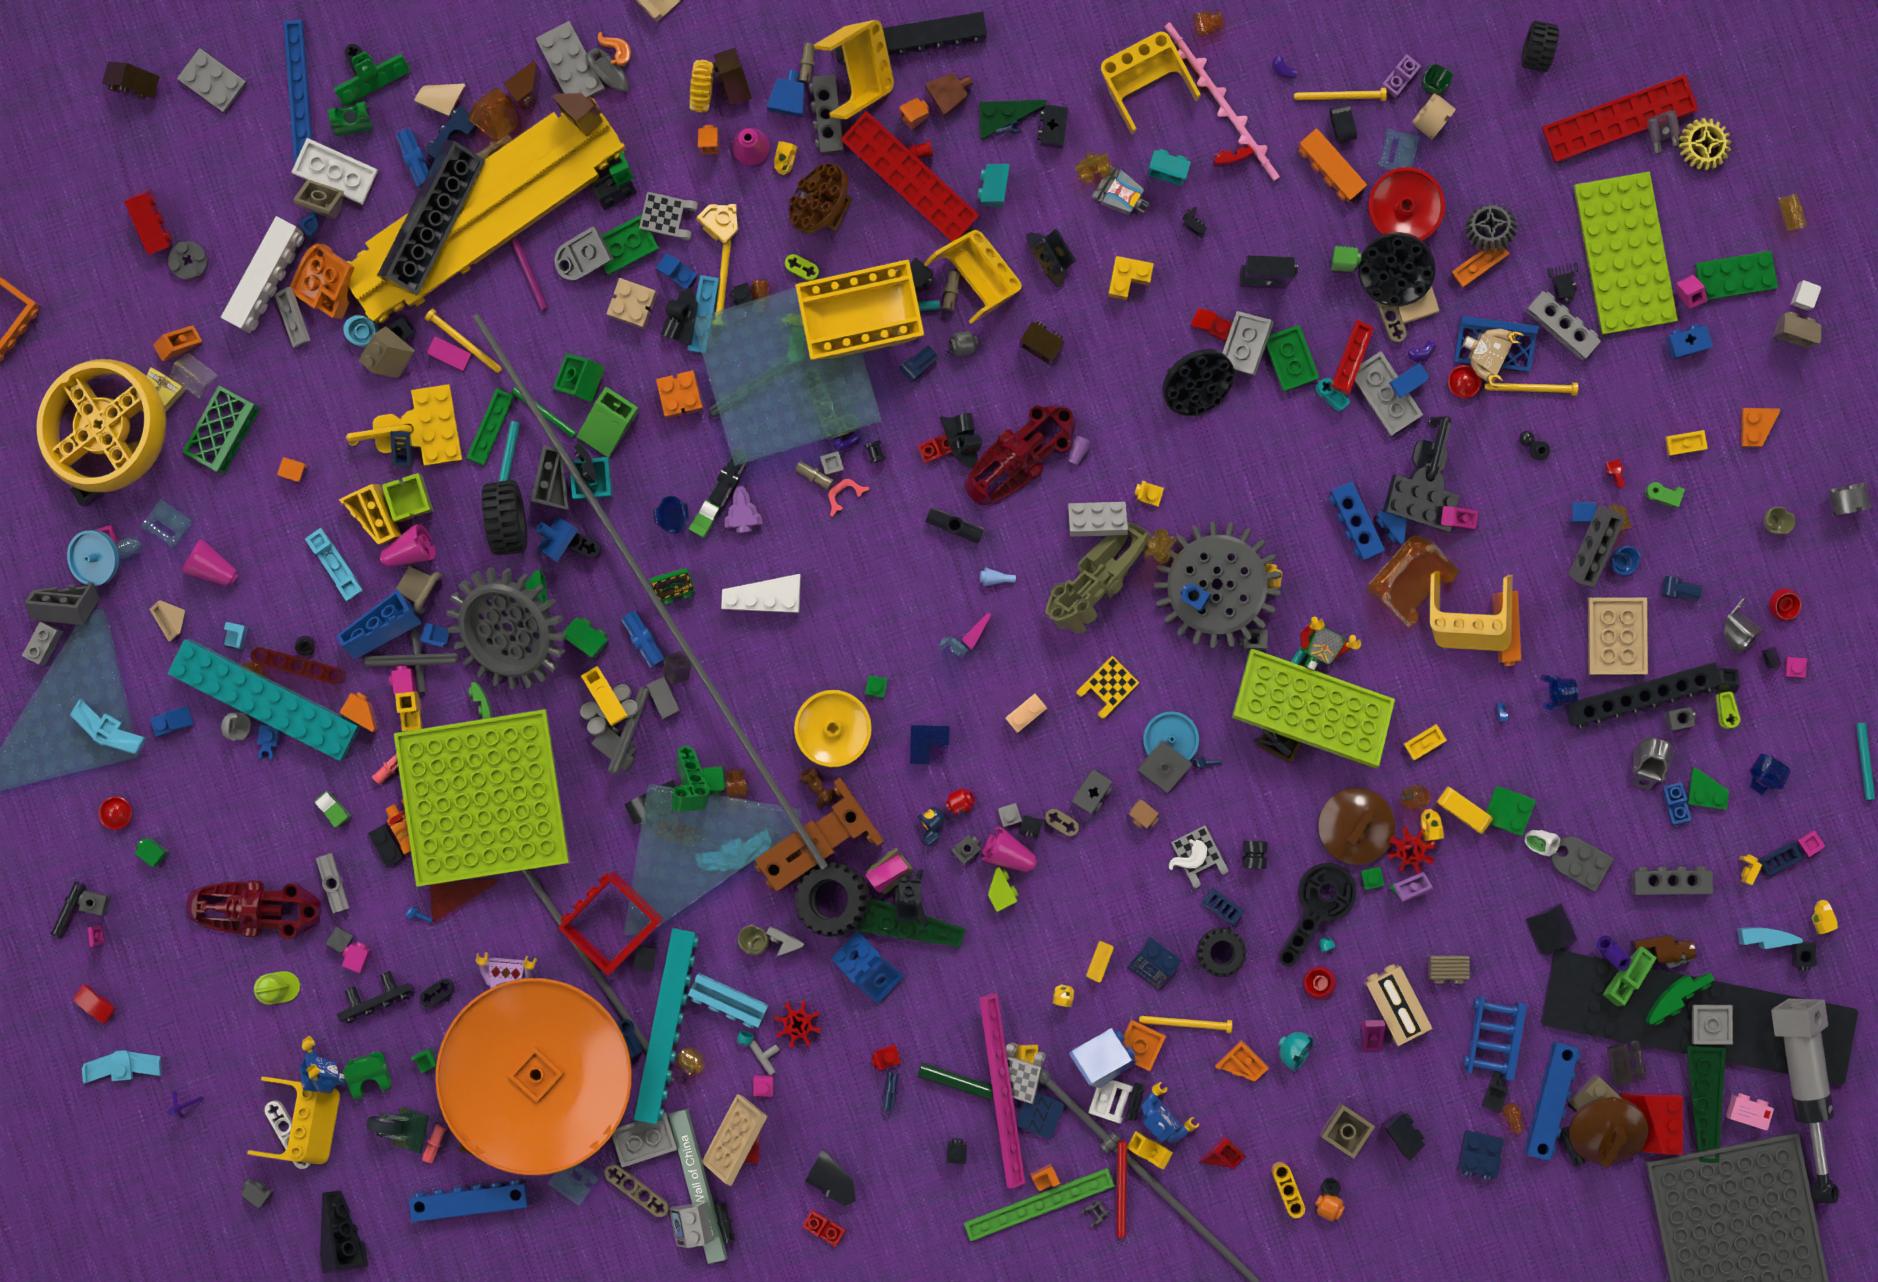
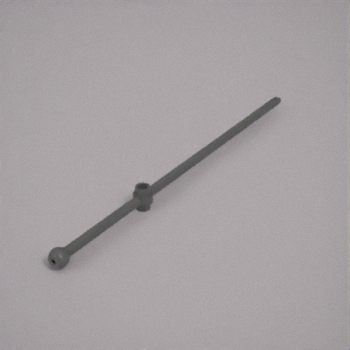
M1042 1069L1038 1083L1045 1084L1104 1141L1100 1146L1106 1153H1109L1111 1150L1117 1153L1118 1141L1122 1140L1116 1132H1113L1111 1135L1107 1134L1050 1079V1073ZM1127 1153L1128 1165L1250 1282H1259V1279Z

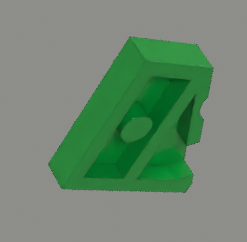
M1692 767L1687 804L1727 810L1729 790L1699 769Z

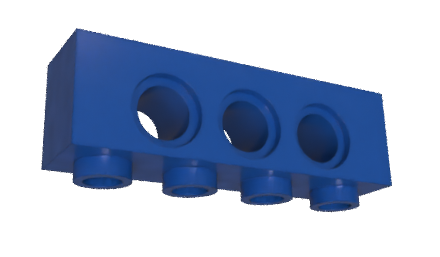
M1353 481L1329 492L1330 496H1328L1329 501L1333 507L1336 506L1339 512L1336 514L1341 524L1344 523L1347 529L1345 535L1349 541L1352 540L1355 546L1353 552L1356 558H1360L1363 561L1385 551ZM1345 499L1349 500L1352 504L1349 510L1345 509L1342 505ZM1352 517L1359 519L1360 524L1358 527L1352 526ZM1360 534L1367 536V544L1359 542Z

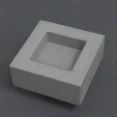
M839 451L820 456L825 475L844 470Z
M1016 803L998 808L1003 827L1022 821Z

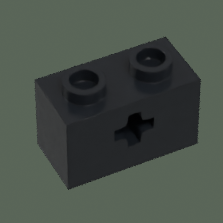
M1045 105V110H1041L1040 121L1043 122V128L1038 130L1037 140H1041L1040 146L1063 149L1068 107ZM1051 123H1055L1054 130H1050Z

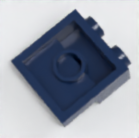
M1465 1130L1457 1168L1462 1170V1174L1473 1176L1474 1173L1481 1174V1178L1492 1180L1493 1177L1498 1178L1504 1138Z

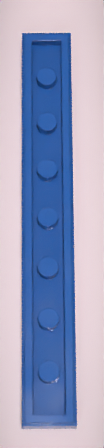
M303 20L283 21L294 165L306 139L313 140Z

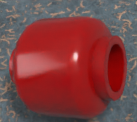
M965 788L950 792L948 794V801H946L948 811L953 812L957 816L972 811L973 805L976 804L971 790Z

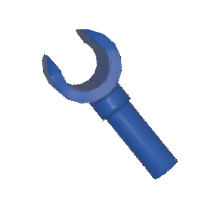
M410 907L405 912V916L410 920H413L416 916L429 923L433 920L420 913L415 907Z

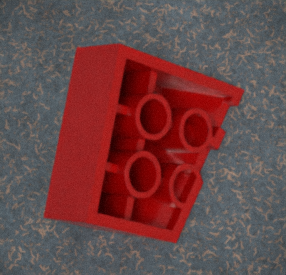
M1619 1093L1622 1099L1635 1104L1646 1118L1648 1137L1639 1152L1683 1154L1682 1095L1677 1093Z

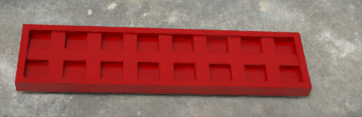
M1684 74L1542 126L1541 129L1553 161L1557 163L1649 129L1648 121L1650 119L1656 118L1658 125L1667 122L1666 114L1669 112H1675L1677 119L1699 109L1687 77Z
M867 111L840 139L952 242L957 240L979 216L972 207Z

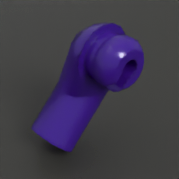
M1276 56L1272 65L1277 75L1295 79L1297 69L1287 68L1283 57Z
M1428 340L1421 349L1411 348L1408 351V356L1414 361L1426 360L1436 347V344Z
M853 432L843 441L840 437L836 438L832 444L836 450L840 451L850 448L860 438Z

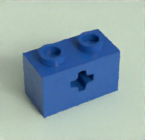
M1699 323L1689 326V330L1682 332V329L1671 331V335L1665 338L1671 359H1677L1712 348L1713 345L1707 325L1700 326ZM1685 339H1691L1692 342L1686 343Z

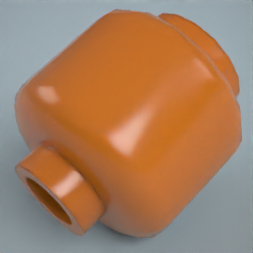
M1320 1195L1315 1203V1206L1318 1207L1317 1214L1330 1222H1333L1335 1219L1339 1220L1345 1210L1343 1200L1337 1196L1324 1195L1323 1197Z

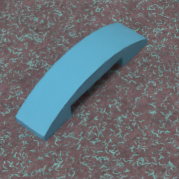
M321 528L305 538L346 601H349L363 591L351 569Z

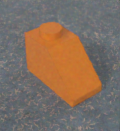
M915 98L900 106L899 114L907 126L913 130L929 117L928 110L930 108L924 100L920 101L918 98Z
M704 125L703 128H698V148L701 155L720 154L718 127L714 128V125Z
M194 325L163 334L153 346L161 360L165 361L183 354L203 341Z
M357 692V694L350 693L339 713L371 732H376L378 727L372 704L367 701L368 697L360 692Z

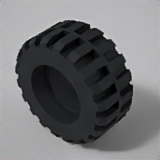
M514 480L486 483L482 487L481 500L484 528L490 551L496 556L524 552L528 543L527 523L518 483Z
M827 863L828 866L822 870L819 866H814L810 868L809 873H804L802 882H798L796 886L799 888L798 893H794V898H797V904H794L795 910L799 911L797 915L799 920H803V925L807 929H811L813 933L827 937H839L850 934L852 930H857L860 927L859 924L864 923L866 920V912L870 911L868 901H871V895H868L870 889L868 884L864 883L865 878L859 875L856 869L850 868L845 864ZM831 881L842 884L848 894L847 908L841 916L836 918L824 916L817 904V897L821 887Z

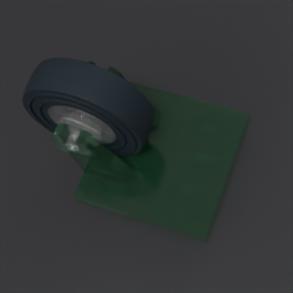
M400 1106L398 1114L382 1112L380 1117H368L366 1128L377 1132L376 1136L393 1139V1145L422 1154L429 1115Z

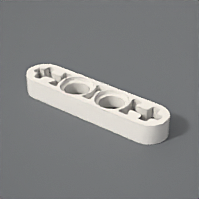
M274 1100L265 1106V1114L283 1146L287 1149L292 1120L283 1104L278 1100ZM271 1105H273L274 1107L278 1106L279 1109L277 1110V1114L279 1116L283 1114L284 1116L278 1119L276 1122L274 1119L277 1118V1115L275 1112H270V1109H272ZM281 1121H286L289 1124V1129L285 1132L279 1129ZM293 1161L294 1165L299 1169H304L311 1165V1163H306L305 1165L303 1162Z

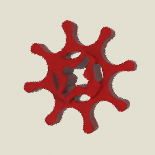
M1405 826L1402 829L1404 839H1398L1396 836L1390 838L1389 842L1395 844L1398 850L1391 851L1388 858L1399 857L1402 860L1399 871L1402 872L1407 864H1411L1415 867L1416 874H1419L1422 870L1420 861H1426L1430 865L1433 864L1435 858L1429 856L1426 850L1433 849L1436 842L1425 843L1422 840L1425 829L1422 828L1417 836H1413L1409 833L1408 826ZM1415 845L1414 851L1409 855L1410 849Z
M805 1000L802 1001L799 1010H793L790 1007V1003L786 1002L785 1007L789 1011L786 1017L778 1015L774 1017L776 1021L784 1023V1030L777 1032L776 1036L780 1037L782 1034H789L792 1039L789 1045L790 1048L794 1047V1041L797 1038H803L806 1045L810 1046L811 1042L807 1038L808 1032L812 1030L818 1033L821 1032L820 1027H814L811 1023L812 1018L818 1016L820 1012L815 1011L813 1014H807L804 1010V1006L807 1003ZM794 1017L795 1019H797V1021L803 1022L801 1024V1030L799 1029V1027L793 1026L795 1023Z

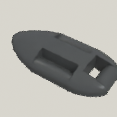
M594 48L586 53L585 58L588 65L604 83L618 91H628L629 86L625 73L620 66L610 63L613 59L605 51Z

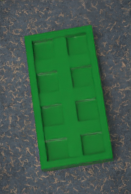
M1772 251L1694 264L1697 279L1705 287L1707 301L1778 288Z

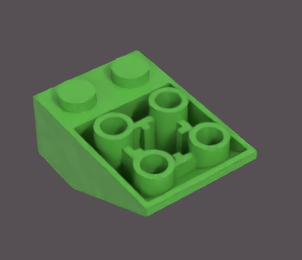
M605 387L586 418L577 438L609 458L640 409Z

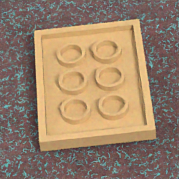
M1588 598L1589 675L1648 674L1647 598Z
M737 1094L702 1163L725 1184L732 1186L767 1115L744 1096Z

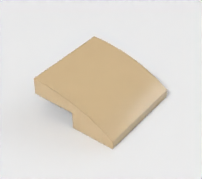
M1432 287L1418 301L1405 306H1397L1403 324L1439 313Z

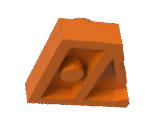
M1742 408L1741 447H1762L1780 413V409Z
M1240 1040L1215 1064L1217 1069L1232 1072L1234 1075L1243 1076L1254 1082L1269 1069V1066L1243 1040Z

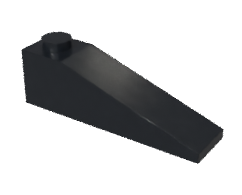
M341 1191L322 1193L320 1257L323 1274L368 1266L366 1246L358 1236V1228L350 1218V1210Z

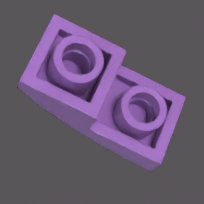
M1406 54L1380 87L1386 88V91L1396 98L1421 65Z

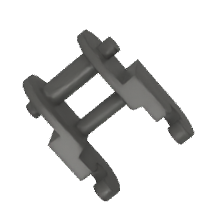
M1096 1200L1094 1205L1091 1203L1080 1211L1083 1214L1090 1209L1096 1215L1097 1219L1089 1225L1091 1228L1101 1222L1104 1215H1108L1109 1209H1104L1101 1204L1102 1200ZM1096 1206L1102 1211L1100 1215L1094 1209Z

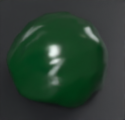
M1430 65L1422 76V88L1430 95L1434 93L1441 95L1450 87L1453 74L1449 69L1441 65Z

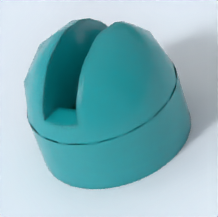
M1329 937L1322 938L1319 942L1322 953L1336 947L1334 941Z
M741 1030L737 1036V1042L739 1045L743 1043L744 1047H747L752 1043L754 1036L750 1032Z

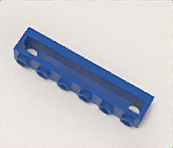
M1556 1041L1552 1042L1524 1153L1529 1156L1550 1161L1551 1157L1555 1155V1140L1559 1138L1561 1133L1560 1121L1565 1117V1102L1570 1098V1083L1574 1081L1576 1071H1574L1575 1063L1579 1062L1581 1055L1579 1048ZM1568 1049L1570 1053L1568 1061H1565L1562 1058V1053ZM1542 1143L1546 1144L1543 1154L1537 1151L1538 1146Z
M521 1179L510 1180V1184H502L501 1181L493 1182L487 1187H483V1184L472 1185L471 1189H464L463 1186L454 1187L452 1191L447 1192L444 1189L433 1190L432 1194H425V1191L413 1193L414 1196L409 1198L411 1222L526 1208L529 1205L527 1181L521 1182ZM514 1189L519 1190L521 1198L512 1199L510 1196L511 1191ZM416 1202H423L425 1210L417 1211Z

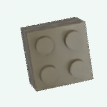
M1339 1103L1319 1135L1354 1159L1375 1126L1342 1103Z

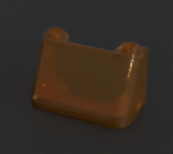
M1416 535L1403 545L1369 583L1367 592L1404 626L1410 628L1418 620L1419 613L1415 609L1430 594L1431 574L1435 571H1440V582L1451 583L1455 580L1460 570L1433 542Z

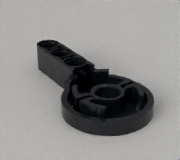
M1319 863L1310 867L1302 875L1298 885V898L1303 908V913L1278 953V961L1282 965L1290 967L1296 963L1321 922L1339 919L1346 915L1353 907L1357 894L1356 884L1351 874L1345 868L1334 863ZM1326 884L1332 885L1335 890L1334 896L1330 899H1324L1320 893L1321 888ZM1307 919L1312 921V927L1309 930L1303 928V922ZM1295 936H1301V945H1293V938ZM1290 952L1292 959L1290 962L1285 963L1282 959L1283 954Z

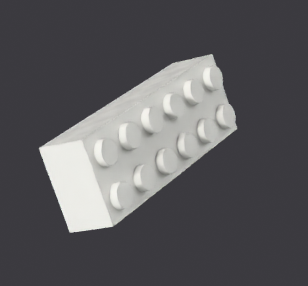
M277 216L275 217L221 316L222 319L249 334L256 329L260 314H263L267 309V301L270 297L274 296L278 281H281L286 274L285 268L288 263H292L296 248L300 247L304 241V233L300 229Z

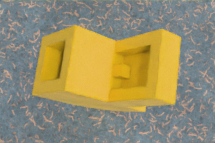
M418 692L396 693L397 713H400L402 731L422 729L420 711L422 709Z
M1135 1131L1127 1146V1149L1163 1170L1173 1154L1161 1143Z

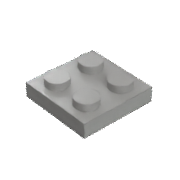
M1692 1005V1044H1733L1732 1005Z

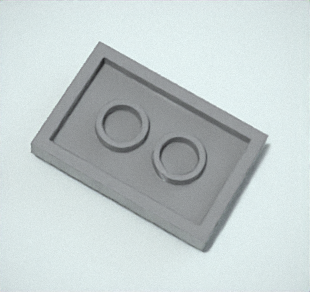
M200 48L177 78L223 113L228 110L247 84L246 81Z
M1239 311L1236 312L1223 353L1232 362L1234 371L1253 376L1256 375L1274 323L1272 320Z
M1126 502L1068 503L1070 537L1128 535Z
M664 1112L663 1120H659L658 1124L636 1121L617 1127L612 1134L622 1167L677 1150L676 1141L666 1112Z

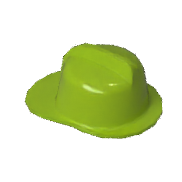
M288 971L262 975L256 980L254 985L256 998L261 1003L270 1005L293 1000L300 990L298 978Z

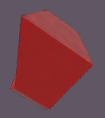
M1224 1135L1198 1163L1229 1167L1233 1170L1246 1156Z

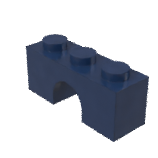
M460 106L459 109H455L451 113L450 121L441 126L437 138L429 142L426 152L433 159H436L444 141H451L454 135L461 133L471 139L482 124L480 120Z

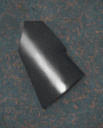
M691 288L680 292L677 300L672 299L667 303L665 311L669 317L668 319L666 318L661 335L687 345L692 344L698 310V302Z
M964 413L955 417L941 416L940 421L954 457L971 469L978 461L976 452L982 446L980 435L974 433L975 426L972 413Z
M822 1149L805 1182L821 1190L824 1195L843 1206L855 1202L856 1197L852 1178L825 1149Z

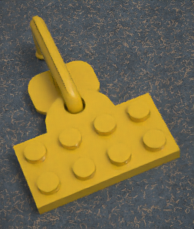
M449 384L411 390L414 409L407 411L401 419L394 414L380 415L373 420V430L346 435L347 442L351 446H356L359 441L375 439L376 447L381 453H392L390 432H410L412 447H421L424 466L462 460ZM396 437V439H406L403 437Z

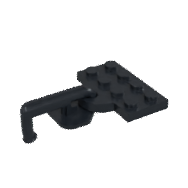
M1448 416L1430 417L1428 419L1430 427L1435 428L1439 425L1436 441L1433 443L1427 440H1419L1415 444L1412 461L1416 469L1411 473L1409 479L1399 475H1392L1383 512L1441 531L1451 532V526L1441 524L1442 511L1444 506L1457 507L1460 495L1444 490L1445 482L1443 475L1440 473L1445 468L1448 453L1445 446L1451 426V418Z

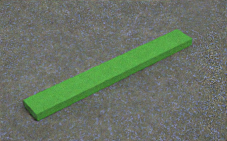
M1107 1167L966 1221L964 1226L971 1242L1115 1187Z

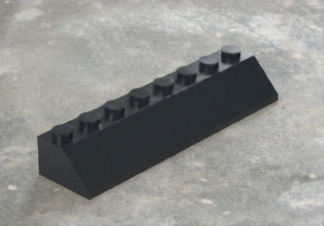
M444 141L377 277L397 288L418 295L485 162L484 159L456 141Z

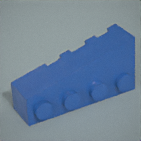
M397 589L336 635L341 646L355 660L420 625L421 621L411 603Z

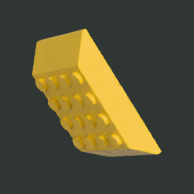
M909 259L795 284L810 360L835 359L908 343L925 336Z

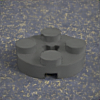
M179 242L169 254V268L177 277L183 280H193L202 276L207 270L208 258L205 250L194 242ZM191 256L193 263L185 266L184 259Z

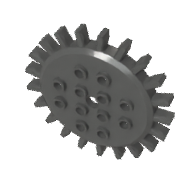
M1212 521L1209 525L1210 535L1202 537L1200 529L1195 525L1192 527V532L1196 540L1190 544L1187 543L1183 536L1178 535L1176 537L1178 543L1183 546L1179 554H1176L1171 549L1166 548L1164 550L1165 554L1173 558L1174 561L1171 567L1157 565V570L1161 573L1169 574L1168 582L1154 583V588L1168 589L1169 595L1168 598L1157 601V606L1165 607L1168 604H1172L1175 611L1167 615L1164 620L1166 623H1170L1177 617H1180L1184 621L1177 631L1179 636L1184 635L1189 627L1194 628L1196 634L1193 637V644L1198 645L1203 633L1211 635V648H1217L1218 635H1226L1227 643L1230 647H1234V632L1241 630L1243 636L1247 640H1251L1252 635L1247 629L1251 622L1254 621L1262 629L1267 627L1265 622L1258 618L1261 610L1264 609L1273 614L1277 611L1273 606L1265 603L1267 595L1277 597L1281 596L1282 593L1278 589L1268 588V580L1282 577L1280 572L1267 573L1265 565L1275 561L1276 557L1272 554L1261 559L1257 554L1266 544L1263 539L1258 541L1252 548L1246 544L1252 532L1248 528L1243 532L1241 538L1237 539L1232 536L1235 529L1234 523H1228L1225 535H1217V525ZM1203 553L1208 555L1206 560L1201 559ZM1230 554L1235 555V559L1233 561L1228 560V556ZM1188 567H1193L1194 569L1191 574L1187 573ZM1216 567L1221 569L1219 574L1214 573ZM1243 568L1248 569V573L1246 575H1243L1241 573V570ZM1216 579H1220L1223 582V586L1219 590H1215L1212 587V582ZM1203 580L1207 582L1205 587L1200 586V582ZM1229 581L1234 582V586L1232 588L1227 587V583ZM1191 582L1212 595L1205 606V614L1201 615L1198 609L1180 599L1182 596L1180 592L1185 584L1189 585ZM1198 591L1191 592L1193 595L1191 601L1198 600ZM1215 594L1220 596L1219 601L1213 600ZM1242 595L1247 596V600L1245 602H1242L1240 600V597ZM1228 608L1233 609L1232 615H1227L1226 611Z
M490 567L485 571L488 582H485L479 571H476L470 576L476 588L474 589L465 579L458 587L467 597L465 598L457 592L450 597V600L461 606L460 610L451 608L446 613L447 616L457 618L459 624H454L447 629L448 633L461 634L462 640L453 646L454 649L467 648L470 655L464 660L463 663L465 665L472 663L474 660L482 665L478 670V677H482L488 670L494 672L493 685L495 686L502 682L503 676H507L510 689H514L519 685L518 677L521 676L526 688H530L535 683L531 675L532 672L540 682H543L549 676L541 665L543 664L553 672L558 668L559 664L551 659L549 655L552 654L560 658L565 654L564 649L554 645V640L563 641L567 637V633L554 631L553 625L559 624L564 619L563 616L550 617L548 609L554 605L555 600L551 599L542 603L537 596L542 592L543 586L540 584L531 592L525 587L528 580V575L526 574L521 576L517 583L512 582L510 568L502 572V580H498L494 567ZM505 622L511 624L512 631L506 628Z

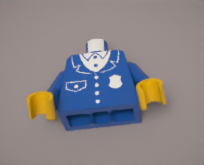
M311 1036L303 1039L302 1049L307 1051L299 1067L303 1090L331 1093L336 1084L344 1086L346 1083L344 1074L338 1073L336 1063L318 1056L316 1050L312 1048L315 1046V1042Z
M1159 1082L1152 1087V1093L1148 1095L1141 1106L1143 1123L1160 1142L1167 1140L1171 1143H1177L1188 1132H1193L1199 1126V1123L1194 1126L1191 1123L1194 1117H1191L1182 1126L1158 1099L1157 1096L1167 1092V1087L1162 1090L1160 1089L1162 1082Z

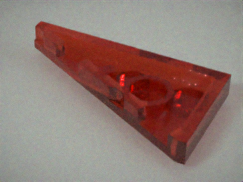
M498 878L430 884L432 921L439 919L498 883Z

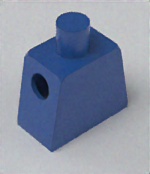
M788 70L786 79H777L767 103L768 111L803 118L805 87L803 83L797 82L799 72Z

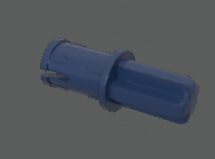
M887 1072L885 1090H883L885 1093L882 1110L893 1112L895 1096L898 1094L896 1089L899 1074Z

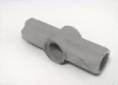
M333 853L316 858L323 880L322 886L326 890L332 912L336 913L350 908L343 888V879L339 875ZM331 878L337 881L334 889L329 886Z

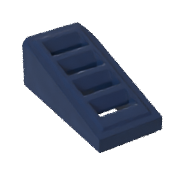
M391 431L392 466L412 467L414 455L410 432ZM396 437H403L406 439H396Z
M1792 840L1760 858L1759 861L1769 877L1801 861L1803 857ZM1789 849L1793 851L1795 855L1794 857L1790 856L1788 852ZM1781 853H1785L1786 857L1788 858L1787 861H1784L1783 857L1781 856ZM1777 856L1781 864L1777 865L1773 857ZM1767 860H1771L1774 866L1773 869L1769 867Z
M1213 887L1201 902L1232 926L1235 925L1244 912L1243 909ZM1214 895L1218 896L1212 905L1208 904ZM1221 899L1224 900L1218 910L1215 909ZM1229 904L1230 907L1223 915L1221 912L1226 907V905ZM1236 909L1237 911L1235 912V914L1232 916L1231 919H1229L1228 916L1230 915L1232 910Z

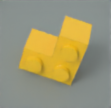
M1116 256L1108 297L1127 300L1131 282L1149 286L1154 263Z

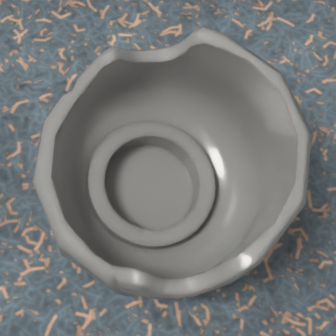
M239 712L227 714L221 724L222 735L232 741L244 740L251 727L250 718L246 714Z

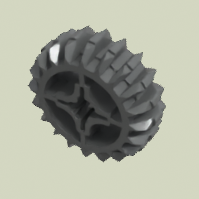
M1489 202L1487 207L1481 204L1480 210L1474 208L1473 213H1469L1468 219L1465 222L1467 239L1471 240V245H1476L1478 250L1483 247L1485 253L1488 249H1491L1492 253H1494L1495 248H1498L1500 251L1503 246L1508 248L1509 242H1513L1514 236L1517 234L1515 215H1512L1511 209L1506 210L1505 205L1499 207L1498 203L1495 206H1491ZM1490 222L1491 226L1493 227V232H1491Z

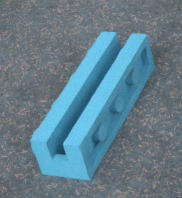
M701 973L697 974L688 994L691 997V1001L700 1005L702 1002L708 1004V1008L715 1012L721 1010L727 1013L726 1017L736 1021L737 1018L743 1020V1024L754 1029V1026L759 1027L768 1008V1004Z

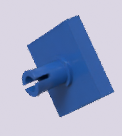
M558 516L551 527L542 522L537 526L536 533L544 538L537 549L558 562L578 529Z

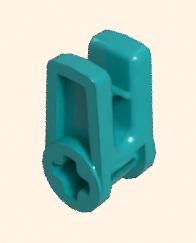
M1325 378L1317 383L1316 392L1339 412L1350 401L1343 393L1330 387L1332 379ZM1328 384V390L1323 391V385Z

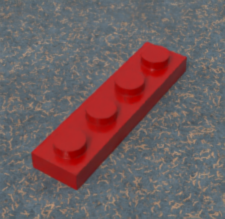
M1358 319L1354 322L1330 387L1345 395L1350 393L1374 327Z

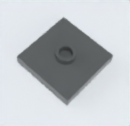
M1161 740L1138 767V771L1168 793L1190 768L1192 762Z

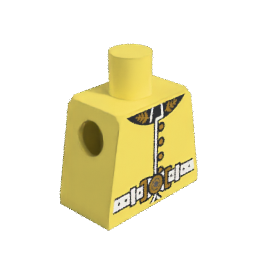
M152 367L149 369L147 377L158 390L166 412L184 393L186 388Z

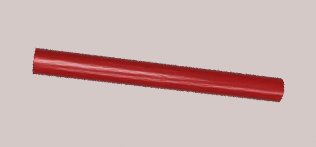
M1118 1141L1116 1237L1125 1238L1127 1141Z

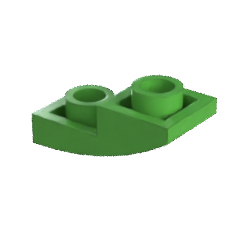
M471 682L472 687H469L470 698H473V702L481 701V705H479L480 717L483 716V719L493 718L492 708L485 691L478 682Z

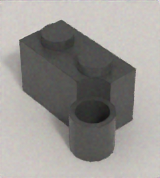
M607 726L606 730L602 734L597 735L591 744L612 760L621 737L619 735L621 732L614 726ZM632 740L629 743L620 767L625 772H628L637 761L633 757L637 749L634 747L636 744Z

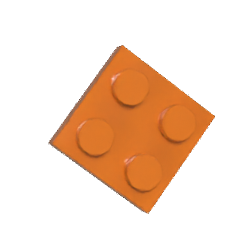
M1131 1019L1124 1033L1126 1038L1124 1042L1136 1054L1134 1058L1137 1063L1135 1065L1150 1071L1166 1035Z

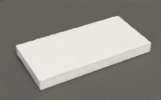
M307 138L291 173L305 180L309 179L344 191L343 197L363 205L378 170Z

